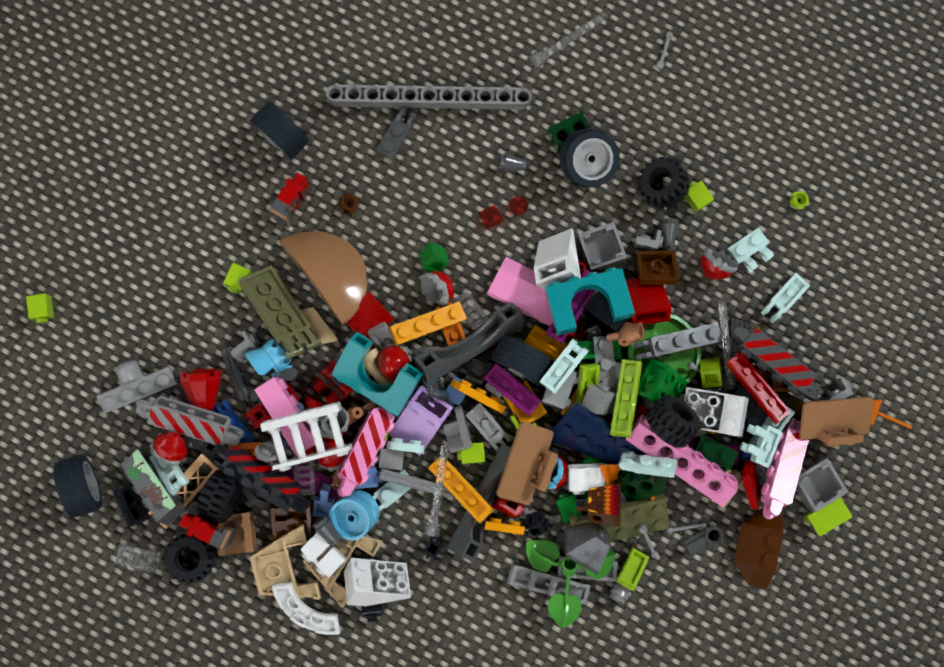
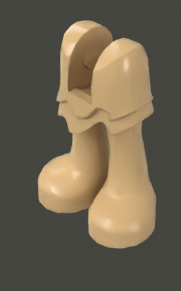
M377 346L368 352L364 361V368L375 378L374 381L381 385L393 384L394 381L386 379L379 371L377 357L381 349Z

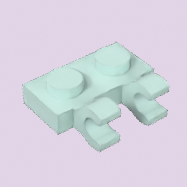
M759 228L727 249L736 264L739 265L743 262L749 272L758 267L755 260L750 257L756 252L760 254L764 262H767L774 256L771 250L766 247L770 242Z
M749 424L747 432L759 438L756 446L742 442L740 450L752 455L750 461L764 468H769L783 432L766 424L763 427Z

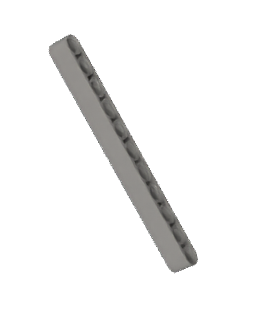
M331 85L326 90L328 102L335 107L402 108L404 106L405 108L524 110L530 106L532 94L527 88ZM333 93L340 94V96L337 99L331 98V95ZM352 93L359 94L358 98L351 99L349 97ZM372 93L378 95L377 98L373 100L369 99L368 96ZM389 94H395L396 98L393 100L387 99V96ZM408 94L415 95V98L413 100H407L406 96ZM427 94L434 96L432 100H426L424 97ZM449 94L453 98L450 101H446L443 97ZM464 95L471 96V100L464 101L462 97ZM488 95L490 100L483 101L481 96ZM505 95L509 100L503 102L499 98ZM525 96L528 100L521 102L518 97Z

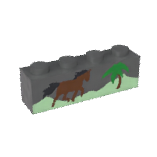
M137 449L120 464L124 470L123 475L132 482V489L142 497V504L151 511V518L157 524L162 523L168 526L185 511L176 495H172L165 487L148 454Z

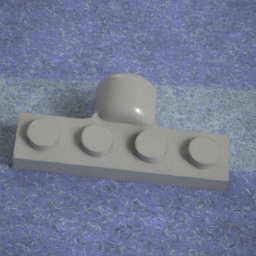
M607 336L592 337L593 354H595L593 362L600 365L598 385L603 383L610 387V391L615 393V397L607 414H613L621 363H617L614 360L613 341L608 342Z
M131 360L119 365L115 370L120 386L98 394L96 398L105 414L177 384V381L170 366L150 374H143L137 361Z

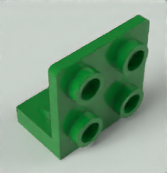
M652 358L640 378L638 396L654 404L663 395L679 398L685 389L687 381L670 365Z

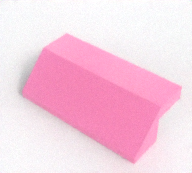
M506 257L487 295L504 304L512 301L522 313L550 326L553 321L545 290L536 285L534 270Z

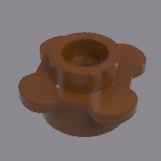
M344 193L341 203L338 205L341 211H348L349 214H355L356 207L360 203L359 197Z

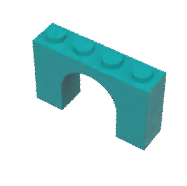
M609 268L600 274L592 272L584 278L572 277L567 279V282L559 283V281L549 283L545 287V295L556 336L576 332L577 326L571 301L582 290H596L606 297L613 322L634 316L635 312L622 268Z
M356 332L349 339L331 375L339 382L348 385L355 392L364 395L371 402L380 405L389 413L398 417L424 373L406 363L393 384L381 385L369 378L364 368V361L373 341Z

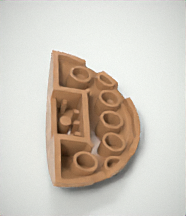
M322 231L299 232L278 241L299 270L301 269L340 323L344 325L359 310V304L363 296L365 297L368 285L366 279L367 270L358 251L343 238Z

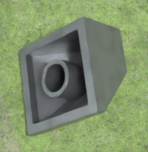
M595 524L565 527V556L597 574L611 547L609 533L604 528H600Z

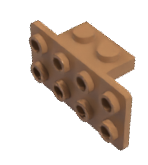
M871 397L805 402L802 408L799 437L803 440L818 438L829 447H837V445L844 444L852 446L855 443H863V434H867L870 429L873 399Z
M524 421L519 424L496 494L498 497L529 505L535 489L546 492L558 454L549 451L554 435L552 430Z

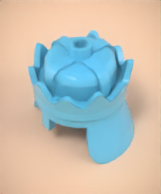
M271 338L261 348L244 353L259 375H265L273 368L275 370L271 374L273 377L279 372L292 367V365L289 366L291 359L286 358L285 352L287 351L283 345H278Z

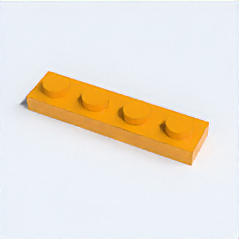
M459 301L389 327L396 346L465 321L467 318Z
M443 455L428 467L478 523H481L494 511Z

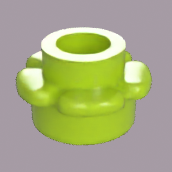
M794 192L791 195L790 204L796 207V209L801 210L804 206L808 205L809 199L805 192Z

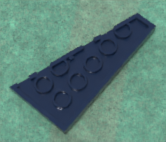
M577 402L550 429L554 433L551 442L611 464H619L622 459V453L625 451H632L637 455H647L628 442L626 437L611 436V424Z

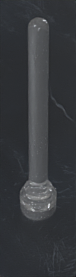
M606 13L600 14L545 51H536L531 54L532 63L537 68L545 64L546 58L605 21L608 15Z
M720 300L718 307L725 366L722 385L724 389H735L738 387V379L725 364L732 358L726 302Z
M447 444L441 445L431 516L424 530L425 535L432 537L440 535L441 527L438 523L449 450Z

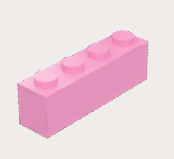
M273 377L255 389L272 419L300 412L297 407L298 402L293 395H289L286 390L288 388L286 382L282 378L279 379V377ZM306 420L299 422L300 425L298 426L305 451L315 446L311 428ZM288 426L280 427L282 435L294 454L298 456L291 429Z

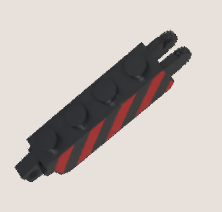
M217 444L214 447V452L211 453L209 458L212 463L214 462V464L221 467L219 470L221 473L288 512L289 508H292L300 513H305L311 502L299 493L302 489L300 483L277 469L273 470L272 466L257 459L241 447H234L232 450L221 444Z

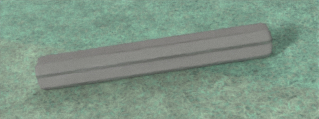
M381 469L378 478L380 480L448 498L452 497V493L442 484L386 469Z

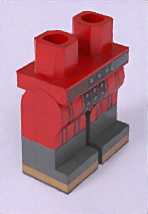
M298 172L292 180L287 178L285 181L286 186L282 188L268 210L275 221L287 228H290L293 223L291 215L294 210L299 208L302 200L305 201L308 197L306 190L310 184L307 182L308 179Z
M344 348L339 351L338 355L317 376L318 380L313 385V388L319 394L327 387L332 391L325 399L329 404L339 401L344 402L354 392L351 387L339 382L331 375Z
M191 513L184 514L179 524L180 527L188 530L186 535L190 537L195 536L221 550L226 549L230 545L237 528L231 525L222 528L209 518L205 519L200 514L195 516Z

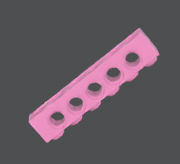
M643 414L635 421L631 438L626 437L628 442L649 456L677 459L675 474L721 507L735 495L738 489V481L733 475L725 473L716 463H711L700 452L694 451L688 445L683 448H676L661 440L650 428L647 417ZM647 435H652L655 438H649Z

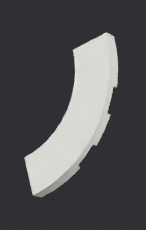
M292 582L272 585L273 594L279 607L283 609L295 624L315 631L318 634H340L338 613H322L307 606L298 597Z

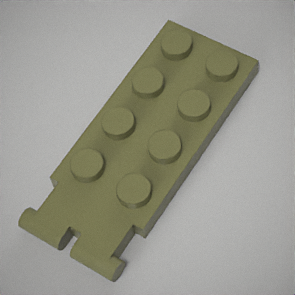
M272 265L239 278V285L278 345L282 343L287 351L285 352L287 359L303 353V348L308 351L322 344L320 338H315L310 331L312 328L311 324Z
M662 494L656 496L654 500H651L649 497L622 503L621 527L602 524L595 525L607 530L610 542L643 535V533L639 532L640 525L647 527V533L669 529L666 497ZM571 515L569 517L571 526L595 524L589 522L588 515L579 517Z

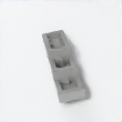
M512 564L507 583L553 597L555 594L565 595L567 578ZM570 579L568 596H577L581 604L586 605L591 585Z

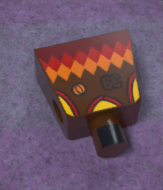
M620 484L589 488L588 499H576V511H588L590 523L621 527Z

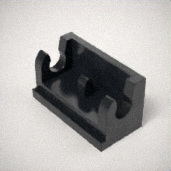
M132 483L113 491L128 527H134L151 519V515L148 514L150 510L142 504V497L132 489Z

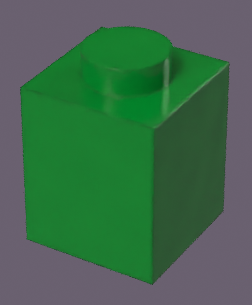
M569 492L558 495L559 499L555 500L563 523L570 522L569 517L571 515L582 516L581 511H576L575 494L570 495Z

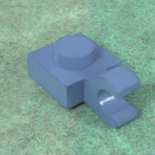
M323 483L320 496H315L312 516H326L329 518L335 500L329 498L331 484Z

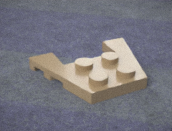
M304 524L250 556L259 595L274 596L273 584L292 582L299 598L321 599L318 580L297 584L288 549L289 547L308 542Z
M364 536L358 540L341 538L335 545H330L318 558L319 560L334 546L347 559L329 578L327 576L323 577L317 572V566L314 562L308 563L304 559L303 563L318 581L322 583L328 593L337 601L338 605L344 608L347 603L346 589L336 582L338 576L356 547L374 557L383 541Z

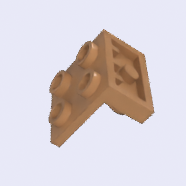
M253 512L232 514L222 524L215 522L216 525L222 528H226L229 525L237 528L230 545L224 550L217 548L219 556L258 551Z

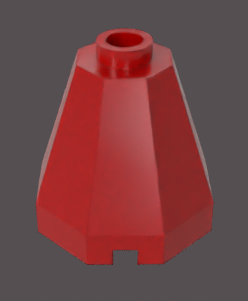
M222 369L192 370L193 374H188V370L181 372L180 381L190 404L209 411L213 410L222 380Z

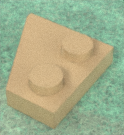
M314 307L301 310L312 326L310 331L315 338H320L321 345L339 342L338 338Z

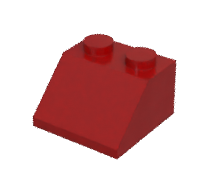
M368 292L365 297L363 296L359 304V310L346 323L355 333L358 332L372 341L368 336V330L382 322L389 326L395 319Z

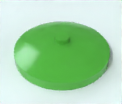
M671 314L670 321L644 324L643 340L691 329V326L680 317ZM633 344L628 345L629 360H636V355L645 353L644 347L633 348ZM701 348L653 359L670 365L689 383L697 371L689 369L687 364L693 362L699 368ZM647 358L637 360L642 361L641 376L643 375L651 359L647 360Z

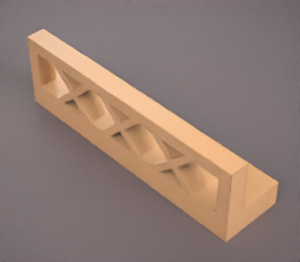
M201 454L184 473L189 483L193 479H197L198 486L195 491H187V485L179 489L176 497L179 494H184V503L182 504L184 509L202 490L208 478L219 469L210 461L206 454ZM206 464L213 469L208 476H200V471ZM159 523V524H161L165 529H167V528L171 525V524H169L168 526H166V525H164V524H162V523Z

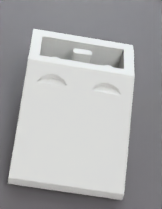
M572 228L541 240L538 243L534 273L536 285L543 290L552 282L559 281V283H564L572 277L581 278Z
M686 387L684 402L699 417L702 424L701 430L742 437L749 398Z
M351 558L344 570L347 605L370 606L411 597L407 563Z

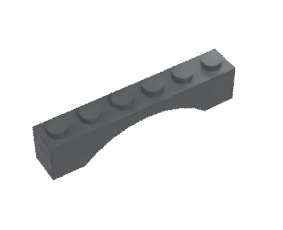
M511 301L496 310L483 326L467 338L447 347L431 348L415 357L416 369L424 373L422 378L428 385L499 343L504 335L510 336L524 328L523 313Z
M501 444L477 490L490 506L497 497V489L511 451V447ZM466 511L447 548L474 562L483 546L486 518L481 523H478Z

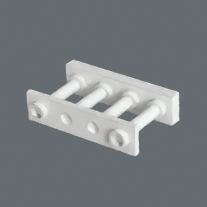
M340 401L267 420L260 424L262 432L268 431L271 433L279 462L272 466L273 470L279 469L282 472L291 469V466L334 454H337V457L348 454V451L352 448V443L344 445L336 417L338 415L337 412L342 410ZM325 415L326 418H329L336 447L327 450L324 448L317 422L319 420L318 417ZM306 420L310 424L317 452L308 455L305 453L298 428L299 422ZM288 426L291 429L298 457L287 460L279 433L280 427Z

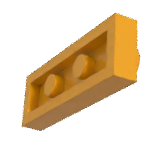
M455 379L452 380L451 387L503 414L506 407L500 404L501 400L493 395L490 398L485 396L486 391L478 387L475 390L470 388L472 384L463 379L460 382Z

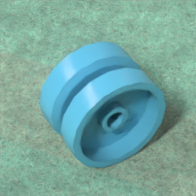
M353 490L351 495L342 497L331 508L329 518L341 538L358 540L364 537L378 522L380 515L379 506L369 493Z

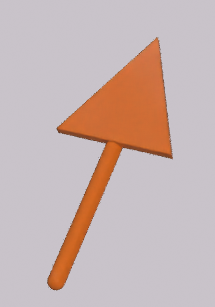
M873 400L870 422L872 426L878 415L909 429L912 428L910 424L879 412L882 400Z
M619 464L599 465L606 485H613L615 480H619L617 476L620 471Z

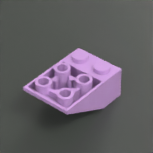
M421 385L398 418L389 435L394 438L403 439V443L407 444L410 443V440L421 441V445L426 448L452 412L453 407L441 399L430 396L427 389Z

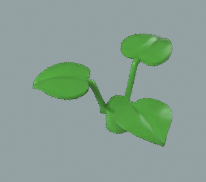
M528 540L526 543V554L530 565L535 570L545 573L551 569L552 565H562V572L567 576L565 595L555 594L548 602V612L551 618L559 627L566 628L577 620L581 612L579 598L573 595L568 596L571 576L577 573L578 567L581 569L585 567L568 557L560 560V562H555L559 558V549L555 543L549 540ZM609 550L600 571L595 574L585 568L586 574L594 579H601L607 576L611 571L616 553Z

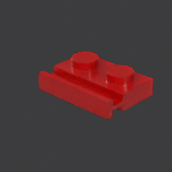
M748 460L745 461L744 469H741V477L751 509H759L758 503L761 500L762 489L754 462Z

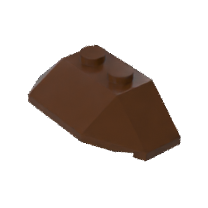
M761 508L741 523L734 562L748 585L767 589L777 567L783 537V513L780 512L778 516L766 519L762 514L763 508Z

